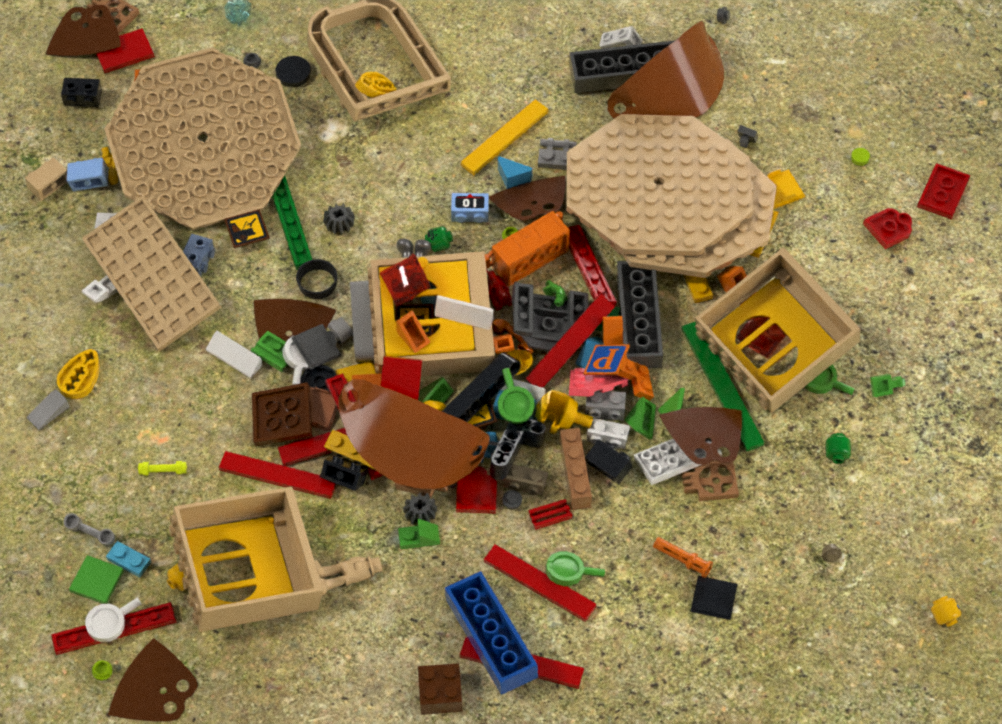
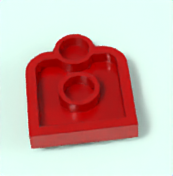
M887 208L864 219L863 225L884 249L908 239L912 232L911 216L904 212L899 213L893 208Z
M477 466L470 474L457 482L456 513L496 514L497 481L490 475H487L485 468Z

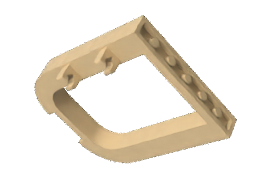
M359 0L357 3L336 8L335 10H330L326 6L318 10L311 17L307 34L308 48L320 66L324 79H328L340 98V105L343 109H347L354 122L450 90L451 77L406 9L396 0ZM366 17H376L385 21L422 76L424 82L368 99L365 94L356 88L355 83L357 81L328 37L327 30Z

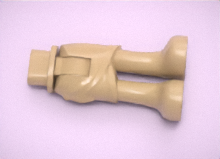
M352 557L347 561L324 567L320 565L318 560H314L323 588L322 596L328 590L344 584L349 586L352 583L364 581L373 577L374 573L383 571L379 557ZM339 573L342 574V576H338V577H335V578L324 579V578H326V577H329V576H332V575H336V574H339Z

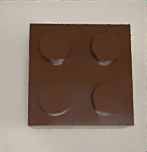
M459 663L418 666L421 715L463 712Z

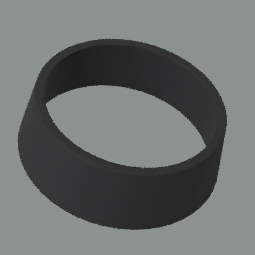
M314 259L300 266L296 274V281L301 292L306 297L322 299L331 295L335 290L337 271L330 262ZM312 270L327 271L334 278V283L328 289L321 292H311L301 286V280L304 275Z

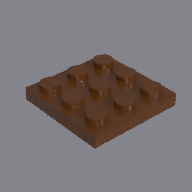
M308 382L252 393L253 443L256 447L312 436L310 386Z

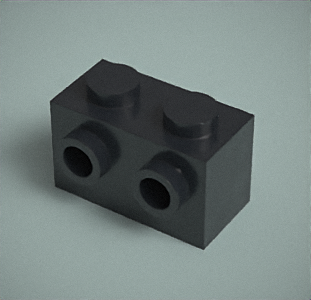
M64 78L61 92L64 106L99 107L102 95L100 79Z
M598 439L585 456V460L594 469L619 485L633 467L630 462L631 458L622 451L619 453L614 450L615 447L608 441L604 443Z
M335 453L324 460L320 478L356 491L364 485L369 467L364 466L360 461H351L346 459L344 455Z

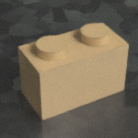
M53 157L25 177L27 187L42 201L68 183L67 169Z

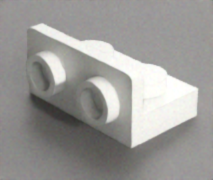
M593 418L591 427L587 431V442L595 445L599 439L604 443L608 441L615 449H625L630 426Z

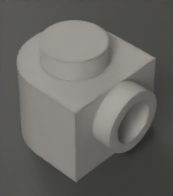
M342 317L328 324V328L339 344L353 336L352 329Z

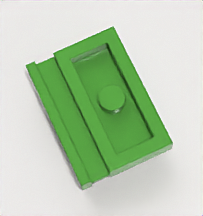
M269 331L259 339L254 348H251L252 353L280 372L283 371L285 366H288L283 357L282 350L286 342Z

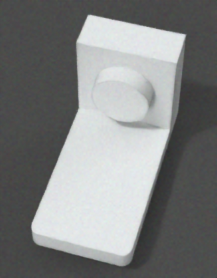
M633 26L603 33L599 46L603 49L623 43L626 46L638 45L642 43V38Z

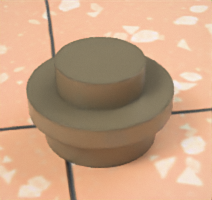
M828 544L822 549V558L826 562H835L842 555L841 549L835 544Z

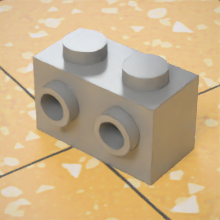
M600 390L594 392L593 396L586 397L585 415L593 416L595 419L624 421L626 392L608 391L602 393Z

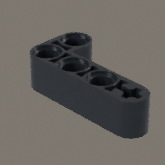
M528 419L521 424L508 423L492 455L490 476L495 480L505 479L522 444L535 448L541 447L544 444L546 426L532 419Z

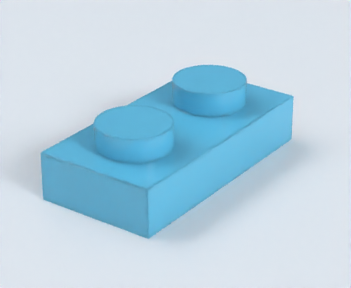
M119 541L114 544L106 555L108 561L139 578L151 563L150 558Z

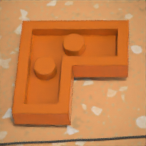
M627 359L628 363L624 372L620 370L618 376L632 381L635 396L639 398L644 397L650 401L654 398L648 367Z

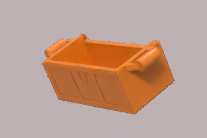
M551 211L493 245L492 250L485 254L486 269L492 266L509 287L568 252L569 228L563 223V213L561 211L556 213Z

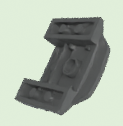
M515 282L512 288L513 333L521 336L529 348L549 352L588 308V293L570 290L563 306L558 307L554 303L556 299L554 296L534 294L533 285Z

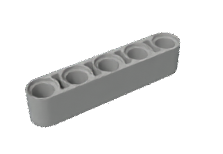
M369 281L350 282L355 362L374 361Z

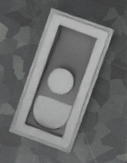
M55 389L27 416V419L40 430L69 408L68 401Z

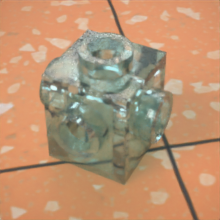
M229 0L224 7L226 19L232 24L237 23L238 25L246 22L250 16L251 3L247 0Z

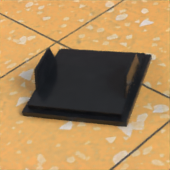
M698 576L690 612L731 620L738 584Z

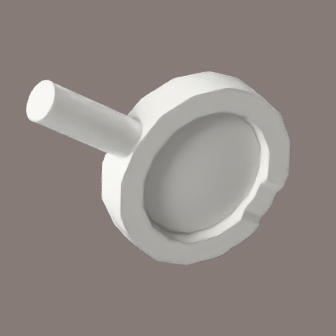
M291 337L286 341L282 350L286 363L294 368L292 385L300 384L302 371L310 368Z
M137 597L120 609L112 604H100L89 611L85 621L89 636L99 642H110L118 638L125 628L124 615L142 604Z

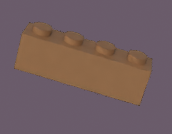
M580 429L560 430V447L571 510L591 508L592 495Z

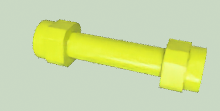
M176 461V464L149 465V462H143L138 464V473L143 476H148L149 473L176 472V475H182L187 473V463Z

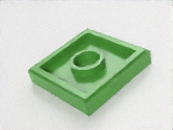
M87 555L69 591L93 601L107 604L124 569Z

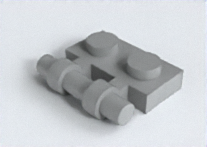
M554 138L541 139L540 146H546L547 149H539L538 167L567 170V151H569V148L571 149L576 146L577 142H572L570 139H564V141L554 140ZM553 147L563 148V151L553 150Z

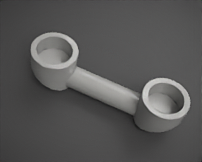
M70 513L64 518V525L67 529L73 532L82 531L97 538L103 546H110L115 541V534L110 529H103L101 531L83 524L82 520L74 513Z

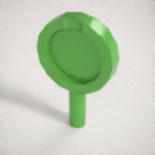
M833 364L804 387L816 394L831 391L833 387L850 395H853L855 388L837 381V371Z
M505 368L502 372L507 389L499 397L498 412L505 421L512 424H521L533 415L535 409L534 398L527 389L514 386L510 369Z
M559 551L552 554L548 558L545 568L549 579L562 586L577 584L583 575L604 577L605 569L584 567L580 557L567 551Z

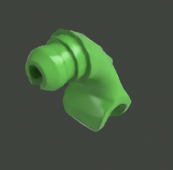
M550 280L546 281V287L543 288L545 295H556L555 305L558 307L563 306L567 300L564 289Z

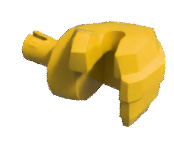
M551 390L542 396L535 408L537 421L543 424L547 419L552 421L553 424L549 431L552 434L557 433L561 429H570L573 423L590 428L593 421V416L577 411L578 403L572 397L555 390Z

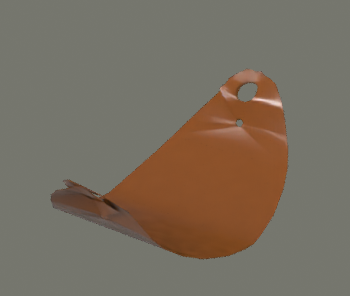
M703 20L689 28L678 39L641 67L623 85L612 92L607 102V110L613 119L621 114L694 116L697 118L712 106L723 86L724 67L720 52L712 37L707 33ZM623 103L626 106L625 112L616 113L614 110L615 105Z
M353 379L345 384L338 399L340 417L353 447L376 471L393 482L419 489H437L452 485L470 474L480 464L490 443L489 435L476 426L439 411L421 401L363 379ZM351 389L358 392L359 397L356 402H351L347 397V393ZM479 446H482L481 452L478 455L473 456V453L479 448Z

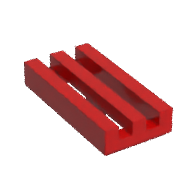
M566 499L528 510L535 530L572 519L573 517ZM566 512V514L553 517L554 515ZM544 518H550V519H547V520H543V521H540V522H536L537 520H541V519H544Z

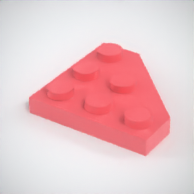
M575 368L570 372L569 396L589 397L593 396L594 392L598 390L604 393L614 390V387L617 385L623 388L628 386V379L618 375H584V368Z

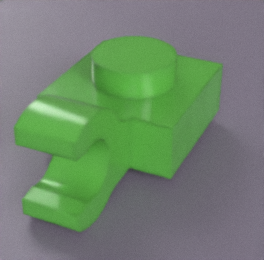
M890 374L870 377L873 397L893 394V388L906 386L905 378L901 376L891 378Z

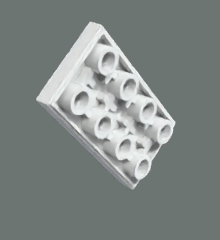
M710 438L705 439L706 443H712ZM674 439L634 454V460L651 485L703 465L696 464L690 460ZM698 448L694 451L696 457H706L704 449ZM718 448V454L722 456V452Z

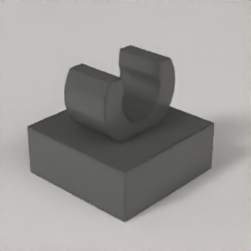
M740 125L738 129L740 146L747 148L750 141L756 143L758 138L757 131Z

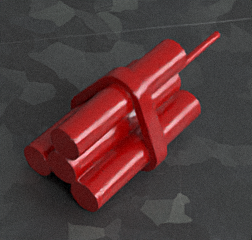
M486 269L489 299L497 311L501 310L507 304L512 306V296L509 293V287L503 282L500 275H495L494 271L488 272Z

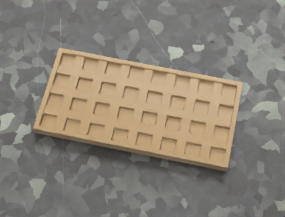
M144 196L135 200L82 238L159 351L222 308Z

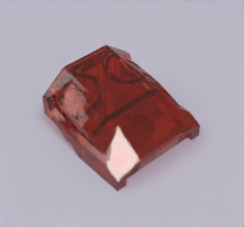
M414 253L379 273L395 306L414 299L417 295L430 288L428 279Z
M751 318L736 338L742 342L770 318ZM773 324L747 346L760 355L769 358L787 335L777 324Z

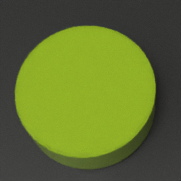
M856 148L852 151L851 161L855 165L864 166L869 162L870 153L868 150Z

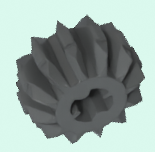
M344 203L341 206L335 204V207L329 206L328 211H325L323 222L327 230L333 231L334 235L337 232L343 234L344 230L349 232L350 227H353L355 216L350 207L345 208Z
M420 492L418 496L411 494L410 499H406V506L403 507V512L405 513L406 520H411L412 525L418 522L417 519L430 522V519H435L437 506L435 505L434 498L430 499L428 493L425 496H422Z

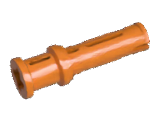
M658 537L654 542V549L656 548L684 563L687 569L697 571L704 578L707 577L713 566L712 561L707 562L698 557L697 553L690 554L661 537Z

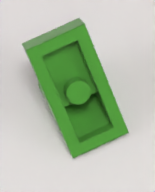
M417 519L418 526L398 528L400 549L440 545L439 530L436 524Z

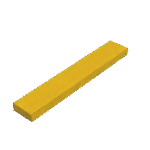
M535 99L463 159L461 166L474 176L548 113V108Z

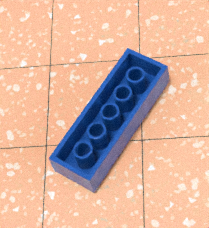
M481 571L445 587V596L449 607L501 695L538 678V665Z

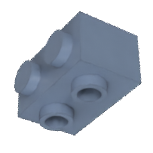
M191 234L183 253L201 277L203 273H206L210 258L214 257L216 249L212 239Z

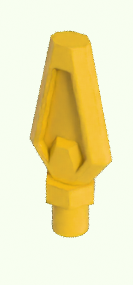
M103 147L101 149L102 158L109 168L108 180L111 185H115L118 183V173L112 153L109 152L108 147Z

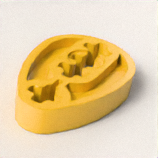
M365 72L355 83L356 88L361 93L371 98L397 90L387 77L378 72Z
M87 349L77 354L58 373V389L66 398L80 399L87 396L93 390L100 370L99 357L95 350ZM78 378L79 382L76 381L73 384L72 380H76ZM72 386H74V390H67V388H71Z

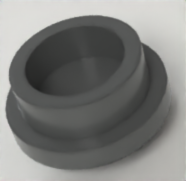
M727 7L718 8L717 21L726 24L730 20V11L727 10Z
M248 53L243 63L249 67L258 68L261 65V58L256 53Z
M509 490L504 493L502 502L505 507L514 510L521 505L522 496L518 491Z

